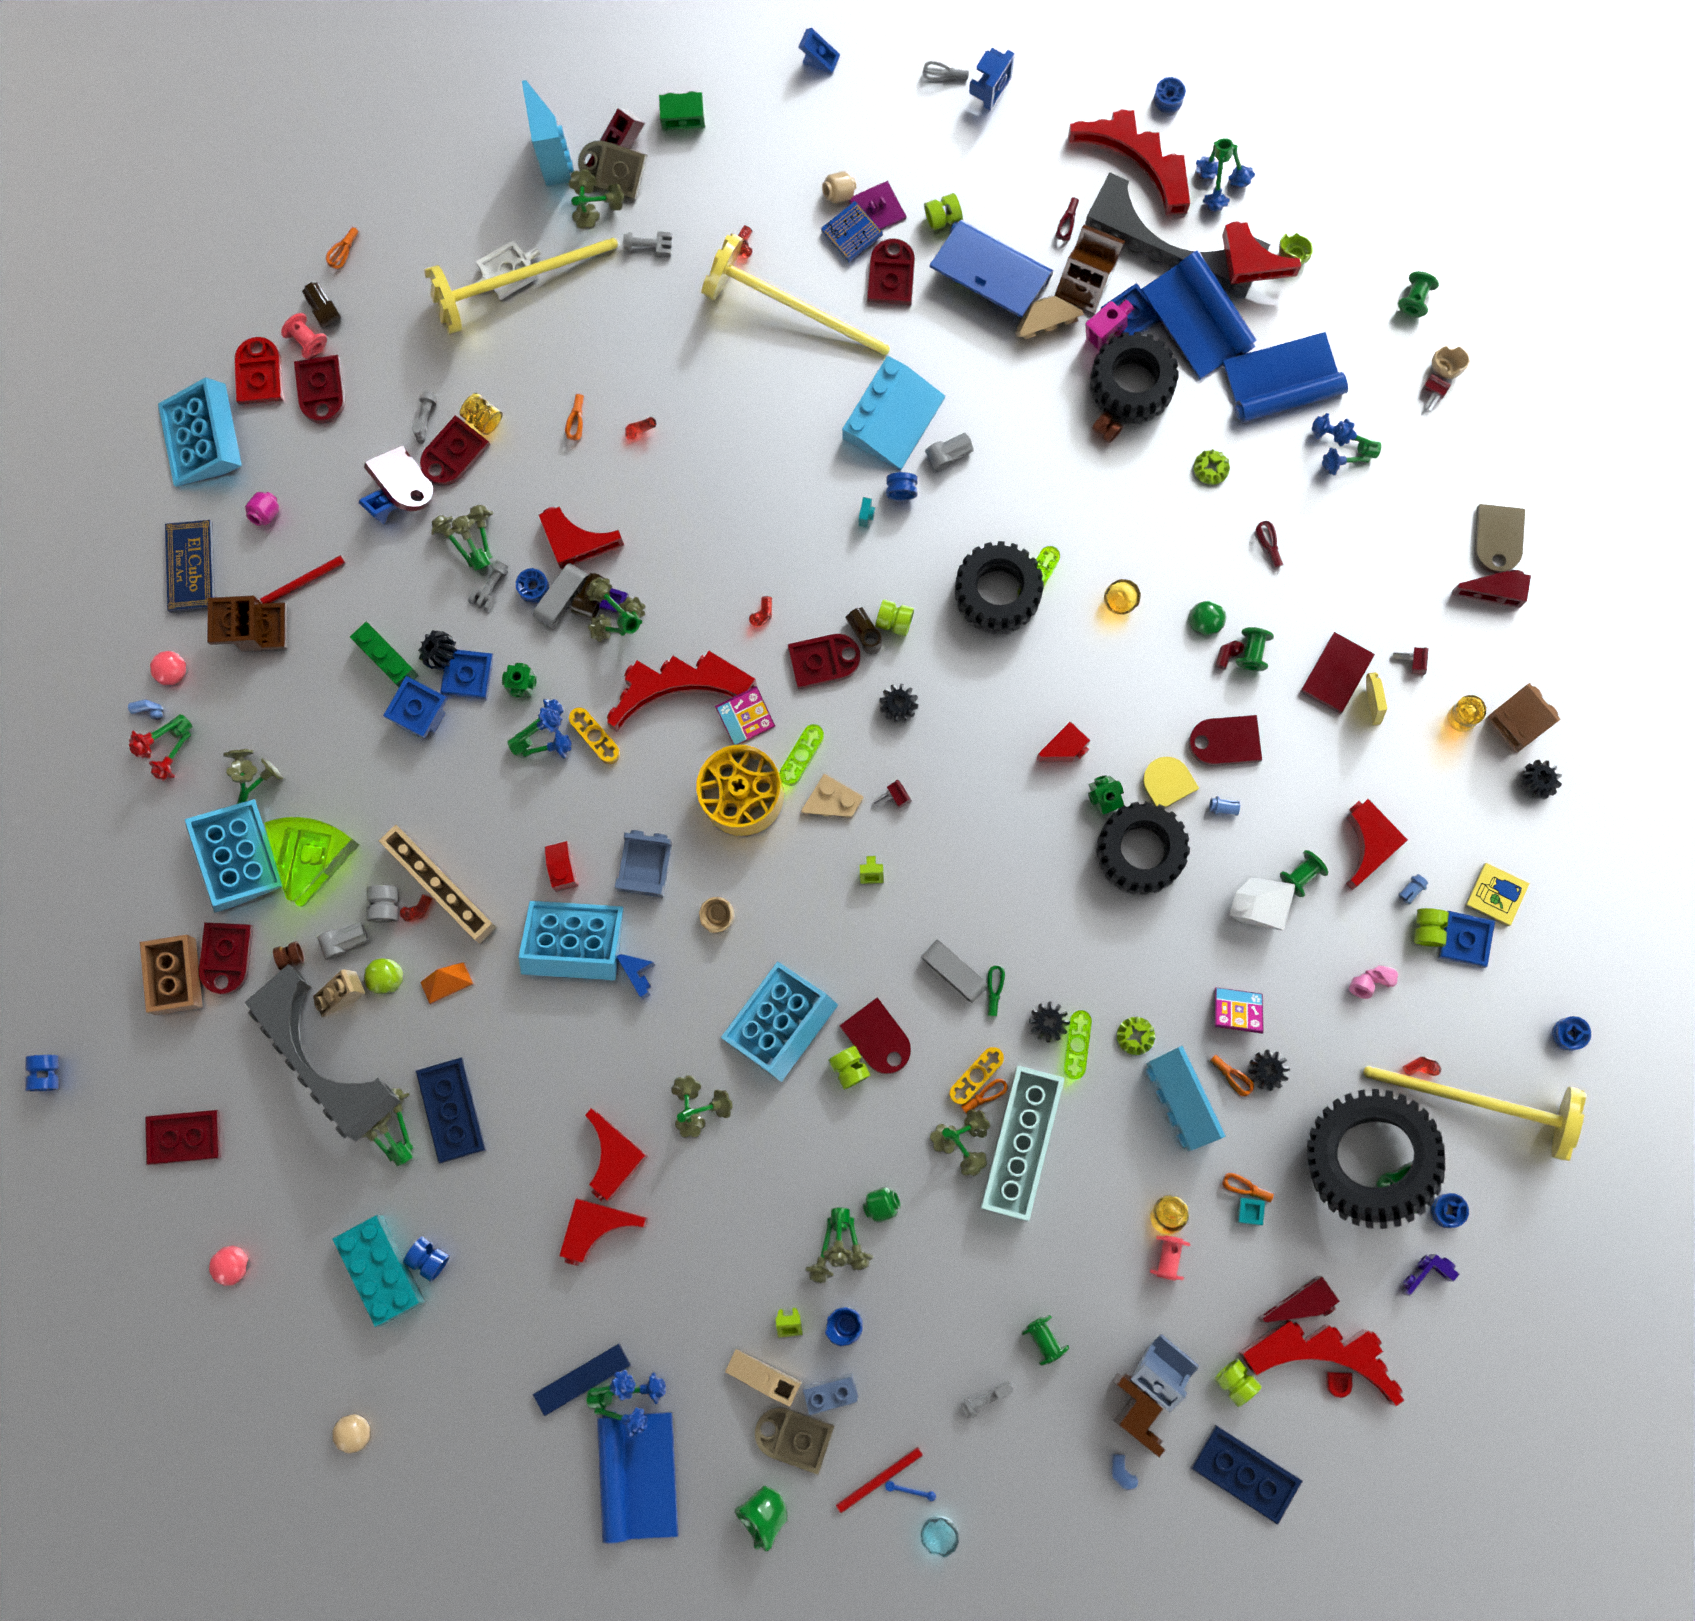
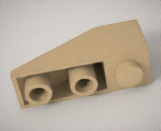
M735 1349L725 1370L729 1375L789 1407L802 1381Z

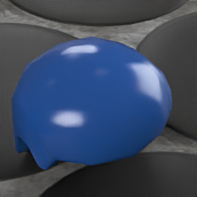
M848 1307L838 1308L827 1318L825 1330L826 1336L831 1343L838 1346H847L858 1341L863 1331V1320L860 1314Z

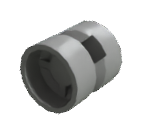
M390 885L367 887L366 901L370 903V906L366 907V921L379 923L397 921L398 907L394 903L398 901V887Z

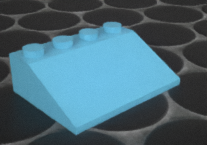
M523 80L522 86L531 139L546 186L569 183L571 179L570 173L574 171L569 148L567 147L566 137H564L563 127L557 124L554 114L530 84Z
M887 355L842 428V438L901 471L944 401L945 395L907 365Z
M205 377L158 403L174 486L225 475L242 466L226 384Z
M255 799L185 819L186 829L214 913L239 906L284 886Z
M530 901L518 957L521 974L616 980L623 906Z
M777 961L721 1038L782 1082L837 1008L838 1004L826 993Z
M1183 1046L1146 1063L1148 1066L1145 1069L1150 1081H1155L1159 1089L1156 1091L1157 1097L1161 1104H1166L1169 1110L1166 1113L1167 1118L1172 1126L1176 1125L1179 1131L1177 1138L1183 1149L1187 1148L1188 1151H1192L1226 1137Z

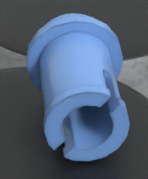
M1219 796L1210 799L1209 811L1213 812L1214 815L1224 813L1238 816L1240 801L1220 799Z
M1419 874L1412 876V881L1398 894L1409 905L1422 890L1427 889L1428 881Z

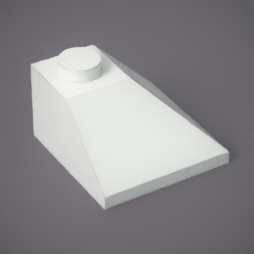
M1251 877L1235 892L1229 915L1242 924L1284 931L1295 885Z

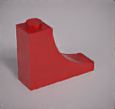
M1234 221L1225 225L1222 239L1230 284L1298 275L1301 268L1300 258L1282 257L1266 250L1252 235L1248 222Z
M560 506L556 508L549 507L539 514L561 570L568 563L575 565L624 546L619 530L608 533H594L583 530L567 519Z
M1369 799L1363 804L1360 801L1354 804L1349 809L1352 814L1346 818L1354 828L1359 842L1357 867L1351 878L1345 883L1351 890L1360 885L1408 841Z
M591 1108L585 1116L593 1124L599 1136L601 1158L598 1170L589 1185L593 1188L591 1193L600 1201L604 1198L610 1201L648 1156L596 1110Z
M576 1199L559 1256L565 1258V1263L578 1266L579 1262L585 1263L587 1261L590 1251L603 1236L615 1229L626 1226L646 1228L648 1218L582 1199Z

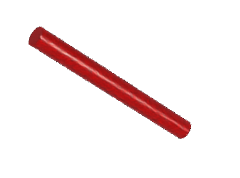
M340 555L260 598L262 604L272 603L341 566L345 561Z
M917 1447L836 1504L840 1513L846 1511L923 1456L922 1452Z

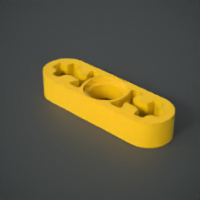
M581 707L573 709L569 714V721L573 728L604 763H616L620 758L618 746L586 709ZM576 715H585L583 718L588 725L586 729L580 722L575 723L577 720ZM592 730L601 732V737L596 742L588 739V735ZM603 743L609 750L614 748L613 757H604L606 753L601 747Z
M987 1048L951 1087L949 1094L954 1103L962 1105L968 1102L1002 1065L1004 1055L999 1048ZM996 1052L999 1062L997 1064L992 1062L988 1066V1069L992 1071L987 1073V1070L978 1063L982 1061L985 1064L989 1059L987 1054H994ZM973 1069H979L983 1072L984 1078L981 1082L975 1083L970 1079V1072ZM966 1078L967 1082L975 1087V1089L971 1091L969 1087L965 1091L967 1096L965 1099L961 1097L956 1099L955 1088L962 1089L966 1084L962 1080Z

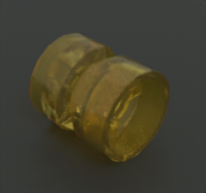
M479 393L469 396L461 406L459 413L468 423H474V427L483 435L492 433L498 427L503 417L502 411L493 404H489L488 400Z
M1475 695L1462 697L1449 709L1447 714L1449 725L1459 732L1470 731L1485 718L1486 705L1481 698Z

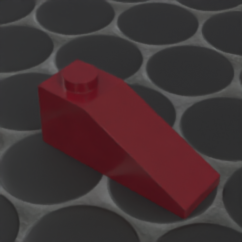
M617 108L600 141L630 148L637 139L645 122L631 112ZM591 155L587 162L589 167H592L595 163L593 155Z
M1511 570L1459 583L1452 590V595L1521 608L1527 602L1531 575L1524 574L1520 570Z
M1316 1276L1258 1318L1261 1322L1267 1323L1320 1316L1322 1314L1327 1316L1336 1310L1335 1305L1340 1301L1323 1276Z

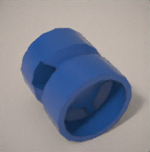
M33 1055L25 1057V1070L29 1072V1075L25 1077V1091L38 1092L59 1089V1076L55 1074V1071L59 1069L58 1055ZM37 1073H47V1078H37Z
M421 1236L407 1252L403 1263L413 1270L419 1269L422 1277L429 1282H433L446 1266L450 1255L440 1248L433 1249V1243Z

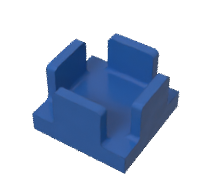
M991 48L990 51H985L976 66V70L983 73L979 81L971 79L969 83V94L984 102L983 107L989 111L992 110L1013 76L1015 53L1008 49L1005 54L994 48Z
M406 676L383 716L394 722L399 728L416 737L421 736L425 739L429 731L436 732L446 714L443 707L448 698Z

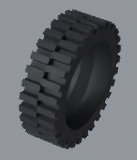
M1364 1089L1358 1090L1359 1098L1353 1099L1352 1094L1348 1093L1345 1095V1103L1342 1104L1338 1098L1333 1101V1110L1327 1106L1323 1110L1324 1118L1318 1116L1315 1120L1316 1129L1311 1128L1310 1130L1311 1140L1307 1142V1160L1313 1186L1316 1192L1319 1191V1197L1322 1202H1327L1328 1208L1333 1213L1338 1210L1339 1217L1345 1221L1350 1216L1354 1225L1359 1226L1362 1220L1365 1221L1366 1228L1373 1229L1374 1222H1380V1229H1388L1387 1222L1393 1221L1394 1227L1402 1226V1218H1406L1409 1223L1415 1220V1212L1421 1216L1426 1212V1204L1430 1207L1435 1202L1434 1195L1439 1196L1441 1183H1444L1445 1148L1442 1142V1134L1440 1130L1437 1131V1123L1434 1119L1429 1120V1113L1424 1108L1419 1111V1104L1416 1101L1412 1100L1410 1104H1407L1405 1095L1399 1094L1396 1100L1393 1097V1091L1386 1090L1385 1096H1380L1379 1089H1372V1096H1366ZM1368 1122H1384L1400 1128L1410 1139L1414 1151L1413 1162L1407 1174L1398 1182L1379 1188L1367 1187L1349 1178L1341 1168L1338 1160L1339 1143L1349 1129Z

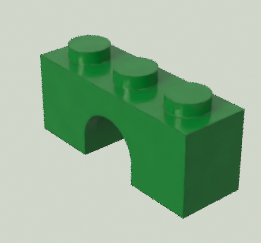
M367 621L350 636L353 642L398 688L406 676L414 680L419 676Z

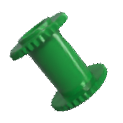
M1414 271L1408 278L1412 284L1408 297L1400 299L1397 305L1405 314L1413 317H1423L1427 315L1429 310L1426 304H1424L1428 293L1438 289L1439 281L1430 273Z
M1244 628L1241 634L1248 638L1244 658L1236 659V664L1243 669L1264 671L1268 668V664L1262 661L1265 642L1274 639V635L1272 632L1262 628Z
M1309 850L1303 852L1305 860L1291 874L1284 871L1280 873L1282 882L1295 885L1294 894L1298 897L1305 896L1303 887L1317 874L1328 875V869L1324 862Z
M1051 1315L1038 1318L1027 1325L1021 1332L1022 1335L1028 1333L1032 1335L1044 1356V1359L1039 1362L1041 1366L1054 1362L1069 1350V1345L1063 1347L1059 1345L1046 1322L1052 1318Z

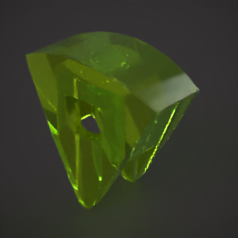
M285 817L264 822L285 897L288 901H295V904L299 907L305 906L360 845L334 826L311 818Z

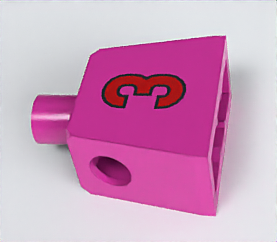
M1126 299L1118 306L1111 301L1085 323L1086 339L1098 351H1100L1104 344H1108L1109 339L1114 336L1118 337L1127 328V315L1134 310L1132 304Z

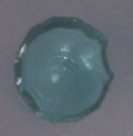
M932 1516L924 1522L920 1531L921 1543L930 1554L941 1555L944 1558L956 1551L959 1544L958 1529L952 1520L944 1516Z

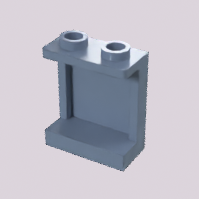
M638 830L624 833L623 838L625 842L618 879L616 878L615 889L618 892L664 898L673 844L671 839H667V835L654 833L653 836H646L644 832Z
M1160 1334L1147 1347L1131 1380L1171 1413L1186 1397L1187 1392L1184 1389L1190 1377L1198 1370L1199 1365L1164 1335Z
M853 1373L805 1385L803 1389L810 1415L856 1403L857 1398H859Z

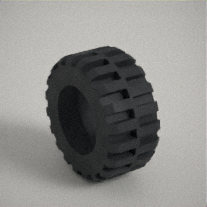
M1126 332L1122 333L1119 339L1117 336L1109 339L1108 344H1104L1100 348L1099 353L1096 354L1090 375V390L1093 392L1094 402H1100L1098 408L1102 412L1107 410L1112 419H1115V417L1121 418L1120 422L1127 423L1128 420H1133V424L1141 422V419H1145L1146 422L1152 420L1154 414L1159 416L1164 411V408L1168 407L1177 386L1179 371L1177 370V360L1175 358L1172 359V350L1170 348L1165 349V342L1161 339L1156 341L1151 334L1142 336L1141 332H1134L1133 335H1129ZM1124 364H1138L1145 367L1152 374L1155 383L1152 388L1144 392H1130L1117 384L1113 372Z
M998 541L997 545L992 546V542L984 543V548L981 549L978 546L972 550L971 555L967 554L963 559V564L958 568L955 582L957 607L960 612H964V618L968 622L972 620L974 627L979 630L981 627H985L988 633L999 630L1000 634L1007 633V629L1010 628L1012 631L1020 628L1021 624L1026 625L1030 621L1031 616L1035 615L1038 610L1044 588L1042 570L1037 568L1038 562L1034 557L1029 558V552L1026 549H1022V551L1017 549V544L1011 543V546H1006L1005 541ZM990 571H1005L1014 576L1019 582L1020 594L1015 601L1009 604L996 605L989 603L981 597L977 590L979 578Z
M1145 801L1144 804L1133 802L1128 807L1124 805L1119 808L1115 814L1113 813L1108 818L1098 837L1096 852L1100 859L1098 863L1100 869H1104L1106 872L1104 876L1109 881L1112 879L1116 883L1114 886L1119 889L1122 887L1127 889V893L1134 894L1135 892H1140V895H1148L1149 892L1156 893L1168 887L1181 874L1187 864V856L1190 854V847L1188 846L1189 836L1188 833H1184L1185 825L1183 822H1178L1175 819L1177 815L1173 811L1168 813L1164 810L1165 806L1161 804L1153 806L1152 802ZM1131 829H1149L1155 832L1162 840L1165 848L1164 857L1154 868L1140 869L1131 865L1124 858L1121 851V842L1124 835Z

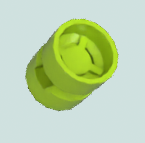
M955 193L942 196L941 201L934 199L924 203L926 218L932 231L945 227L947 222L952 225L955 221L963 220L962 209ZM943 207L946 209L947 216H945Z
M883 599L875 628L887 631L893 628L894 633L907 636L915 608L903 604L898 608L893 601Z
M1432 908L1417 909L1416 923L1419 924V928L1415 929L1414 943L1429 947H1445L1447 932L1443 929L1448 926L1449 912Z
M856 1046L849 1047L828 1059L834 1072H839L838 1080L844 1090L871 1076L865 1063H860L861 1055Z
M1238 1358L1226 1365L1214 1379L1223 1390H1229L1228 1396L1237 1407H1240L1252 1399L1262 1386L1253 1375H1247L1248 1369Z

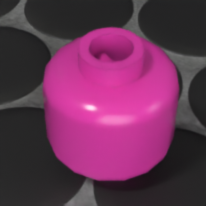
M270 492L255 493L245 505L246 517L257 526L270 524L280 511L277 498Z

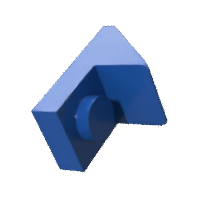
M812 27L805 30L798 46L805 53L802 61L804 65L827 73H833L841 54Z
M381 489L359 499L358 502L383 525L386 523L389 512L398 508L392 504Z
M623 954L618 955L619 962L640 998L643 1000L651 994L648 989L651 988V985L645 975L640 977L639 974L655 966L654 962Z

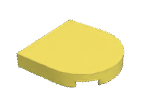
M1377 672L1367 673L1366 692L1373 725L1382 723L1388 709L1381 679L1377 678Z
M1173 757L1155 759L1148 765L1144 773V789L1154 806L1161 804L1166 808L1199 789L1184 763Z

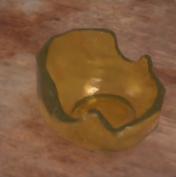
M1116 580L1104 591L1103 601L1107 609L1116 615L1130 613L1140 603L1141 592L1138 585L1131 580Z
M1167 1195L1157 1200L1150 1213L1153 1227L1160 1233L1172 1235L1180 1232L1186 1226L1189 1220V1211L1187 1204L1180 1197Z

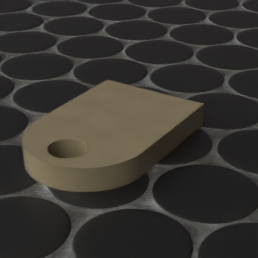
M592 141L581 150L578 157L579 171L582 169L589 170L590 175L596 178L594 186L608 190L609 184H619L623 195L637 199L648 154L606 141ZM588 154H592L595 158V163L592 167L587 166L585 163V158Z
M1479 504L1477 506L1474 553L1478 564L1484 570L1493 574L1511 571L1520 562L1523 555L1524 508ZM1493 557H1500L1503 560V566H1495L1492 561Z
M776 1407L766 1411L760 1417L755 1428V1439L759 1449L768 1457L818 1475L835 1425L788 1408ZM763 1423H773L775 1433L771 1436L764 1435L761 1431Z

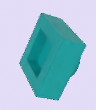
M863 497L858 518L859 526L868 528L869 520L873 521L876 507H872L871 498Z
M1239 1198L1237 1222L1263 1225L1265 1201Z

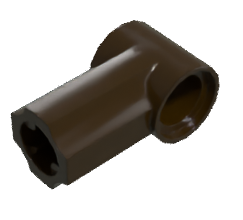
M311 282L305 285L302 293L308 304L312 307V312L322 329L342 318L333 302L329 301L319 282Z
M596 573L589 574L581 593L576 595L572 603L571 613L590 621L592 617L597 616L600 602L596 600L590 601L586 592L589 589L590 582L598 577L605 579L603 576Z
M863 607L850 611L845 618L862 644L863 650L868 654L878 653L882 648L880 631L875 628ZM874 637L877 639V642L875 644H868L866 640Z

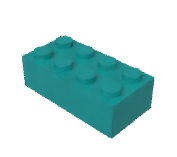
M375 1215L333 1238V1242L375 1327L383 1326L425 1303L409 1267L403 1263L404 1257L383 1215Z

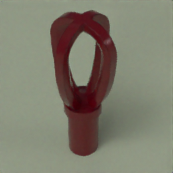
M1076 197L1071 198L1069 206L1058 224L1056 237L1059 240L1068 241L1071 238L1075 223V212L1079 203V199ZM1067 219H1070L1069 231L1066 235H1062V226Z
M1262 521L1256 526L1257 537L1264 548L1267 549L1268 554H1270L1274 567H1281L1284 564L1278 551L1274 525L1270 521ZM1263 525L1269 531L1272 546L1268 543L1261 527Z

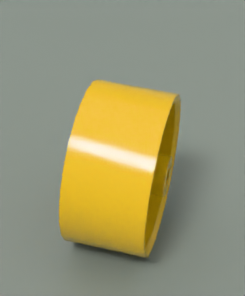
M748 745L724 747L714 752L704 762L699 771L696 783L698 801L708 819L723 832L735 836L757 834L768 828L780 814L784 803L783 782L774 762L761 750ZM737 758H742L739 763L735 761ZM750 758L760 761L757 772L745 769ZM765 765H767L772 771L764 772ZM731 768L733 773L730 776H722L724 769ZM711 775H713L716 779L708 781ZM767 783L770 785L767 792L762 793L758 791L761 784ZM719 787V799H705V790ZM773 802L770 809L768 810L765 803ZM761 805L765 814L754 820L748 813ZM707 807H716L714 813L711 814L707 810ZM729 807L737 808L733 816H726L725 812ZM744 818L749 821V823L742 824Z

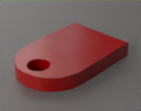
M252 337L245 340L237 348L234 359L236 402L239 405L283 401L282 363L279 350L267 338ZM262 345L263 349L261 352L252 353L254 346Z

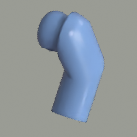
M147 699L128 704V710L131 714L147 711L150 712L151 719L159 720L163 717V707Z
M1113 1454L1112 1476L1123 1489L1131 1490L1136 1488L1138 1479L1125 1469V1455Z

